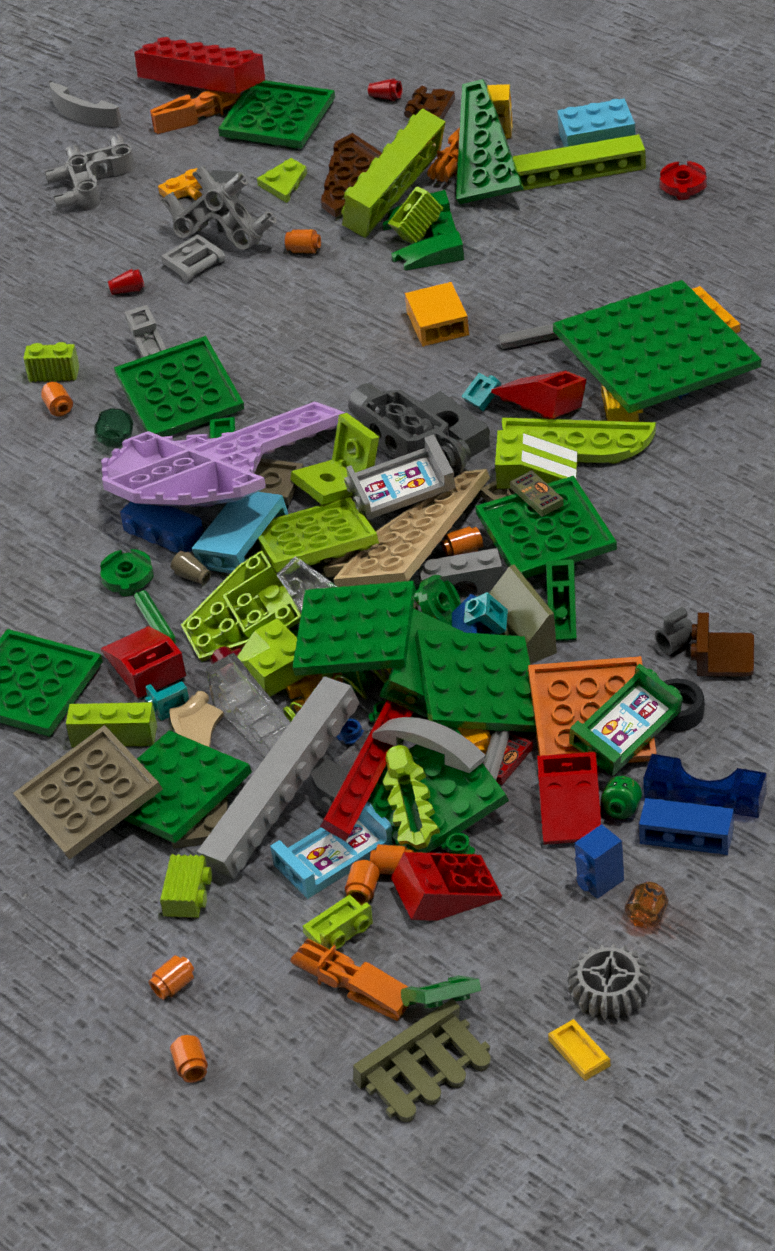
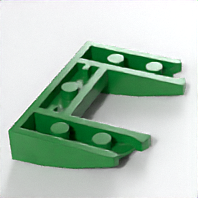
M445 190L430 193L443 207L439 218L429 226L432 237L391 253L392 261L397 262L402 259L407 261L404 264V270L406 271L464 260L463 243L459 231L456 230ZM402 205L388 212V217L390 218L388 221L383 222L384 231L392 229L388 222Z

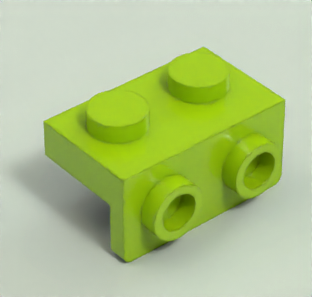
M349 894L302 926L303 933L309 939L328 949H331L333 945L336 946V949H339L347 940L358 933L366 931L373 924L372 909L367 902L360 905Z

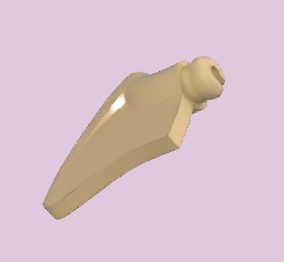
M197 691L185 704L170 709V719L175 733L211 747L213 730L224 716V712L208 704L209 696L207 693Z

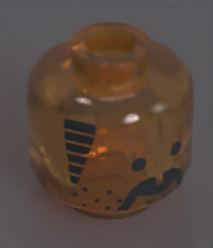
M644 882L637 884L631 890L625 903L624 911L634 926L638 928L655 927L662 921L668 908L669 899L665 894V890L660 885L653 882Z

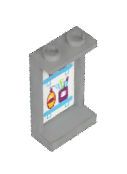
M435 435L424 438L425 448L355 473L352 466L346 467L347 477L344 478V482L348 492H353L355 495L353 499L358 512L363 511L366 519L369 520L455 489L454 472Z

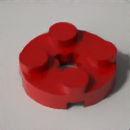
M679 161L670 163L662 168L660 172V189L676 196L679 200H687L690 198V195L697 194L707 187L705 168L691 161H687V165H679Z

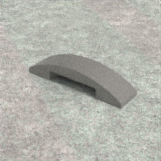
M54 82L49 84L53 104L62 114L70 119L98 127H120L122 125L119 106L103 100L93 104L71 96L69 88Z
M148 305L124 312L141 357L166 350Z
M412 717L395 718L388 720L372 733V738L393 746H398L404 740L445 754V765L467 773L472 772L485 761V754L464 736L446 726L425 719Z

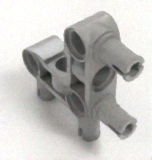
M117 134L118 140H116L114 135L111 136L109 139L111 146L84 153H80L77 145H73L74 150L71 149V146H68L66 148L68 160L64 163V166L44 170L48 184L68 179L73 187V191L53 195L56 209L73 205L87 210L97 208L100 205L97 179L127 174L135 169L132 147L124 143L121 135Z
M205 165L192 173L204 189V194L185 209L173 192L161 200L173 217V230L177 236L186 238L207 227L209 225L208 222L214 218L218 219L226 230L227 237L240 250H245L258 244L263 236V232L276 223L275 217L269 219L273 215L270 211H265L263 215L254 221L235 194L249 183L247 178L241 180L245 177L241 172H238L227 183H219L213 179ZM217 194H218V195L220 196V198H221V203L219 202V200H218V198H217ZM245 233L248 235L249 241L246 239Z

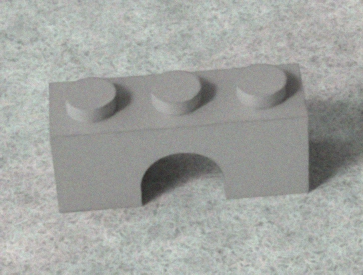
M497 548L426 560L418 569L420 583L430 576L440 575L442 577L439 579L443 582L448 580L453 586L461 581L473 582L476 586L477 594L490 592L503 575Z

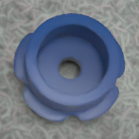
M348 719L339 735H337V739L345 744L352 745L364 737V730H362L359 721Z

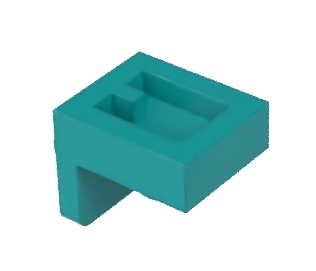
M478 373L461 397L467 403L484 411L495 396V394L491 393V389L501 386L502 383L492 375L486 377Z
M486 592L465 603L464 623L469 626L481 621L499 635L506 632L508 609Z
M182 681L159 692H156L151 684L145 686L147 697L144 700L145 702H153L154 712L161 721L170 717L171 708L182 706L189 700L187 687Z

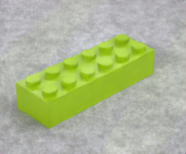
M423 108L417 115L411 116L407 126L397 132L395 140L384 147L379 158L375 157L366 173L362 172L356 184L346 190L344 194L345 205L341 212L343 214V226L364 238L370 234L435 159L437 151L441 150L446 121Z

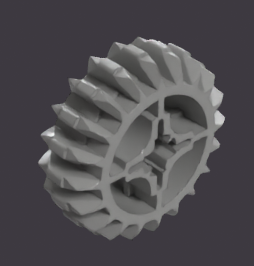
M601 943L599 949L595 950L589 946L587 954L579 952L578 960L572 961L571 969L567 974L568 992L572 997L574 1005H579L582 1013L589 1011L592 1018L600 1014L604 1021L607 1016H614L618 1020L622 1013L629 1017L631 1009L639 1011L641 1003L647 1001L648 993L651 990V972L649 967H647L645 959L639 958L637 950L629 952L626 945L618 949L615 943L611 947L605 948Z

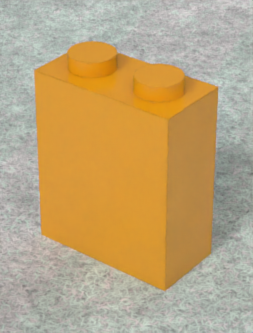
M452 282L405 293L406 311L422 347L469 335L468 316Z

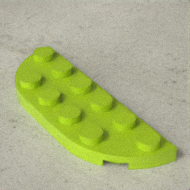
M502 418V430H526L575 447L578 451L577 462H609L615 464L640 453L651 443L656 433V422Z

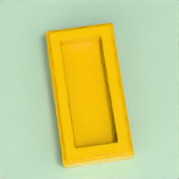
M574 1019L548 1033L549 1042L584 1081L611 1066L610 1058Z

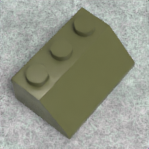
M515 565L509 566L489 594L508 609L506 632L500 635L525 636L529 661L532 664L557 653L554 613Z

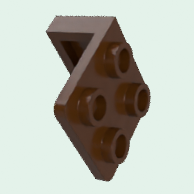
M698 612L697 624H692V641H697V644H691V661H697V676H752L754 674V634L709 632V612Z

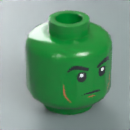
M616 776L610 779L601 795L602 809L612 818L627 819L632 817L641 802V787L630 777Z

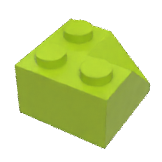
M278 618L255 630L234 661V666L265 699L307 676L294 675L292 667L297 637Z

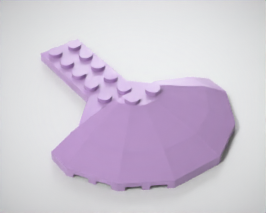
M312 402L235 432L222 433V436L219 438L208 439V434L187 435V440L173 441L172 436L162 437L147 431L122 442L123 447L121 449L115 448L110 459L103 458L101 460L104 490L131 502L155 506L211 507L215 504L235 502L266 488L264 477L254 474L263 454L272 453L281 446L293 445L299 439L314 437L320 431L335 429L338 424L339 415L345 412L318 402Z

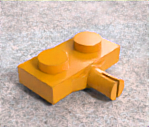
M197 168L187 170L184 174L176 178H170L165 183L158 185L159 194L164 198L172 192L177 199L185 196H191L194 200L200 198L202 193L198 190L202 187L192 175Z

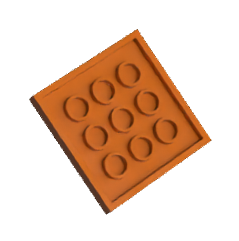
M641 656L528 665L539 756L581 753L569 743L570 727L577 721L583 724L634 676L635 667L639 664L642 665ZM654 738L628 763L656 761L657 753Z

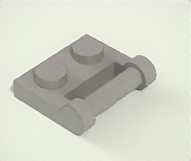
M196 235L161 255L164 265L178 273L183 281L189 282L194 278V275L215 263L223 262L225 255L220 248L200 235Z

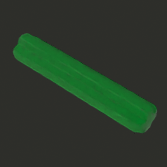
M145 590L136 592L134 595L135 603L150 627L169 636L176 643L175 635L148 592Z

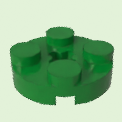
M131 549V553H122V550L115 551L105 557L100 565L102 584L108 590L119 592L124 597L133 595L136 590L143 588L154 578L150 557L145 552L137 549Z
M433 575L422 580L419 589L415 590L414 597L417 604L420 605L422 612L452 626V612L461 604L455 587L448 580L443 582L439 579L442 577L440 575Z

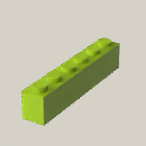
M639 134L512 156L524 190L646 169V153Z

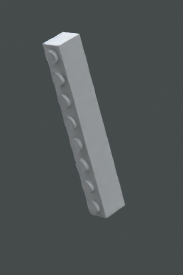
M327 677L322 678L198 849V855L205 856L207 867H211L212 871L234 879L239 871L244 868L249 857L261 844L272 825L277 822L279 815L294 798L299 787L309 777L310 772L319 759L324 756L334 738L339 735L349 717L356 711L359 701L351 685Z

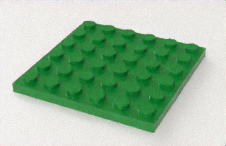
M683 280L675 281L671 284L553 323V332L628 413L761 367L762 359Z

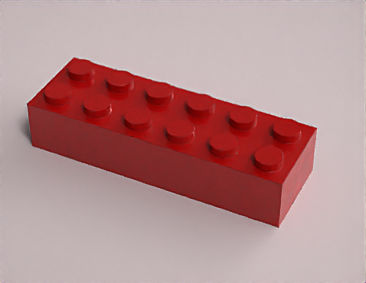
M161 37L157 39V42L145 44L142 46V49L134 52L137 77L233 94H238L265 81L263 55L253 53L252 50L237 51L234 47L219 48V45L206 46L202 42L187 43L186 40L174 41L170 40L169 37Z

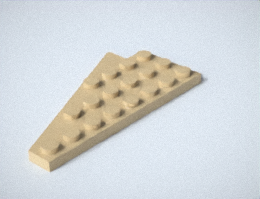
M487 469L464 471L454 478L455 489L418 502L375 531L379 544L372 545L367 550L347 552L346 555L335 558L325 565L323 569L326 577L336 576L333 579L336 587L410 581L413 574L421 567V564L432 553L436 545L442 540L448 530L452 528V525L490 479Z

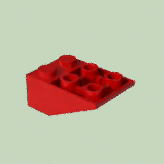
M560 371L520 378L491 389V393L500 396V399L503 401L521 405L522 409L541 413V416L544 418L555 419L560 415L570 413L582 407L587 379L568 371Z
M150 626L101 648V652L137 699L147 695L145 686L149 684L155 690H158L186 676L182 652L169 636Z
M596 752L537 756L543 845L575 843L601 825Z
M403 852L391 877L411 920L438 921L502 898V894L481 855Z

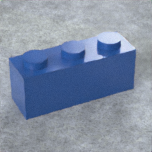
M130 501L120 511L124 531L145 539L150 543L162 546L171 552H191L192 547L204 533L201 518L172 506L138 504Z
M645 798L639 822L640 844L728 855L734 831V809Z

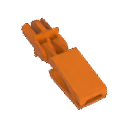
M208 90L202 92L197 98L191 99L190 95H184L151 109L154 132L161 134L198 124V118L201 116L209 117L218 113L223 116V110L232 108L240 98V93L233 94Z
M460 127L449 137L448 144L450 147L437 151V159L427 171L430 179L434 180L436 178L437 181H445L447 183L453 174L457 175Z
M307 938L304 944L291 957L290 961L293 965L318 977L319 985L324 982L334 988H346L350 991L347 994L349 999L398 1021L409 1007H406L401 999V990L408 986L368 962H364L361 967L356 966L350 957L336 951L335 945L328 949Z

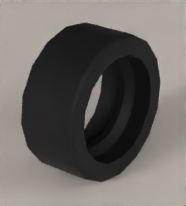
M675 678L663 681L667 685L674 686L680 692L683 699L694 704L692 707L681 711L663 729L681 732L697 726L703 719L705 712L702 689L696 683L687 679Z

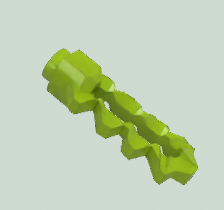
M403 745L394 746L386 753L388 771L383 784L386 790H391L388 802L392 810H395L393 813V823L395 827L400 826L397 838L400 846L409 844L419 850L427 847L432 835L440 833V830L435 822L429 818L435 814L432 805L426 801V799L430 798V791L426 785L419 782L426 777L423 768L414 763L408 747ZM400 784H412L422 822V828H420L419 832L414 833L411 831Z

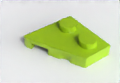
M290 158L259 176L257 183L259 187L287 203L291 199L290 193L292 190L296 191L300 186L299 183L307 175V168L295 159Z

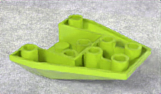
M261 550L239 564L181 624V627L198 658L203 662L211 659L213 652L220 647L227 646L232 650L243 648L255 630L276 618L290 629L300 622L301 612Z

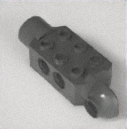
M366 383L357 387L351 394L348 401L349 411L360 419L361 424L379 436L378 446L394 458L425 448L424 438L435 435L454 472V477L463 472L466 463L471 459V451L464 440L448 437V423L404 391H380L372 384Z

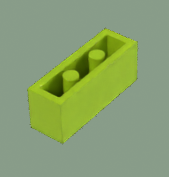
M153 702L69 704L66 728L71 747H76L104 725L124 746H152L155 743L157 731Z

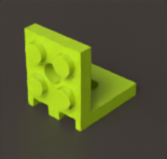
M348 413L340 414L332 460L291 471L290 480L322 505L350 497L352 492H348L344 482V478L347 477L346 467L352 466L356 473L375 466L379 436Z

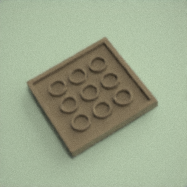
M104 725L13 794L70 860L163 789L159 782Z

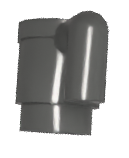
M683 607L665 616L663 628L655 631L657 645L667 655L674 653L691 642L693 623L688 618H685L688 614Z

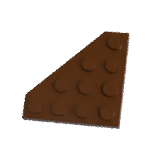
M354 133L334 142V152L329 163V173L324 184V194L321 196V207L335 218L343 215L341 212L345 205L344 194L350 186L353 187L362 172L366 173L373 159L375 157L379 158L382 152Z

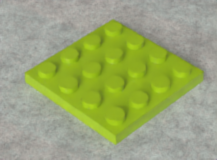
M351 497L273 518L256 540L276 573L290 572L295 567L305 564L315 565L326 558H339L346 555L347 552L354 550L363 551L371 548L372 545L379 544L377 533L362 512H358Z

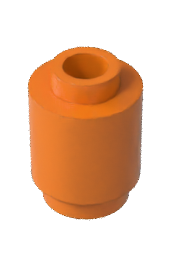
M293 229L291 232H286L285 248L287 251L292 253H316L317 249L321 247V236L317 234L315 229Z
M49 382L43 386L41 397L51 414L60 417L69 413L73 407V401L63 385L57 382Z
M470 526L445 534V540L441 542L446 556L477 552L479 548L483 547V540L477 527L471 528Z
M378 844L376 850L371 851L370 861L379 868L380 874L393 875L403 852H414V850L407 849V846Z
M361 860L351 865L345 885L346 896L350 894L360 905L368 903L375 893L380 870L373 862Z
M174 955L152 973V978L148 983L153 992L162 1000L168 996L173 997L194 979L192 973L194 967L186 957L182 956L180 958Z
M192 1035L178 1037L170 1046L177 1073L186 1082L200 1081L206 1076V1069L208 1067L201 1042L198 1037Z

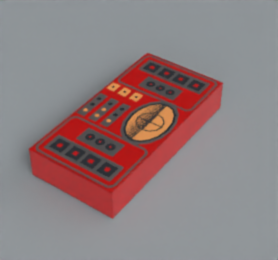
M510 733L496 779L498 784L503 785L532 751L533 744L531 741Z

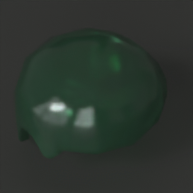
M110 408L99 413L98 420L94 426L95 438L106 447H121L122 442L132 436L133 420L130 414L122 409Z

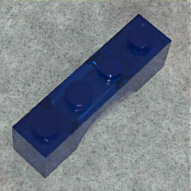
M651 754L643 778L644 798L734 809V814L759 818L767 793V773L737 768L731 775L723 779L701 780L691 776L684 770L680 758Z

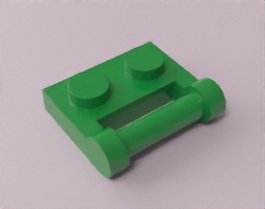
M457 975L449 977L447 981L419 988L411 986L401 990V999L406 1007L417 1003L424 1004L425 1008L439 1007L443 1005V1000L453 998L455 1001L470 999L471 993L481 991L480 980L478 978Z

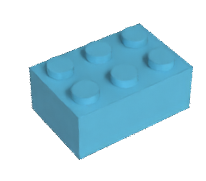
M625 98L557 110L558 130L564 147L636 135L635 122Z

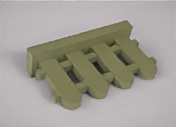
M452 998L353 1065V1081L360 1089L366 1086V1090L370 1095L376 1092L388 1106L386 1114L390 1118L396 1115L399 1120L410 1122L416 1116L414 1102L421 1098L429 1105L437 1104L440 1101V1084L446 1081L454 1088L463 1086L466 1081L464 1068L469 1064L478 1071L486 1070L490 1066L491 1057L488 1053L490 1045L486 1041L482 1044L477 1041L468 1031L470 1023L466 1019L461 1022L459 1021L460 1006ZM451 1042L463 1057L456 1061L443 1047L444 1045ZM425 1058L438 1072L432 1078L419 1065V1062ZM400 1075L413 1089L407 1095L394 1082V1079Z

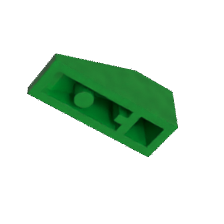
M574 560L546 561L548 607L554 613L556 641L577 640Z

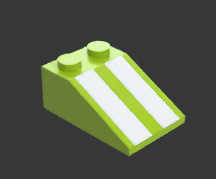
M498 430L495 457L497 489L511 488L510 481L531 470L546 484L570 476L576 478L577 448L526 430Z

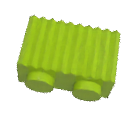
M416 186L388 222V225L404 241L414 244L423 239L429 226L439 218L443 207L427 190Z
M59 342L55 345H42L41 343H34L26 346L23 359L29 382H46L47 380L49 382L52 380L54 382L56 380L75 381L77 379L79 362L75 344Z
M172 854L170 856L160 898L163 916L199 917L200 908H205L207 903L205 886L210 885L212 880V869L207 867L205 856H192L191 854L189 856L185 854L183 856L180 854L177 856Z

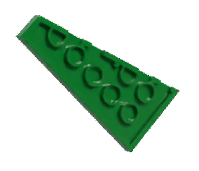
M481 79L462 84L456 200L459 204L524 190L486 82Z

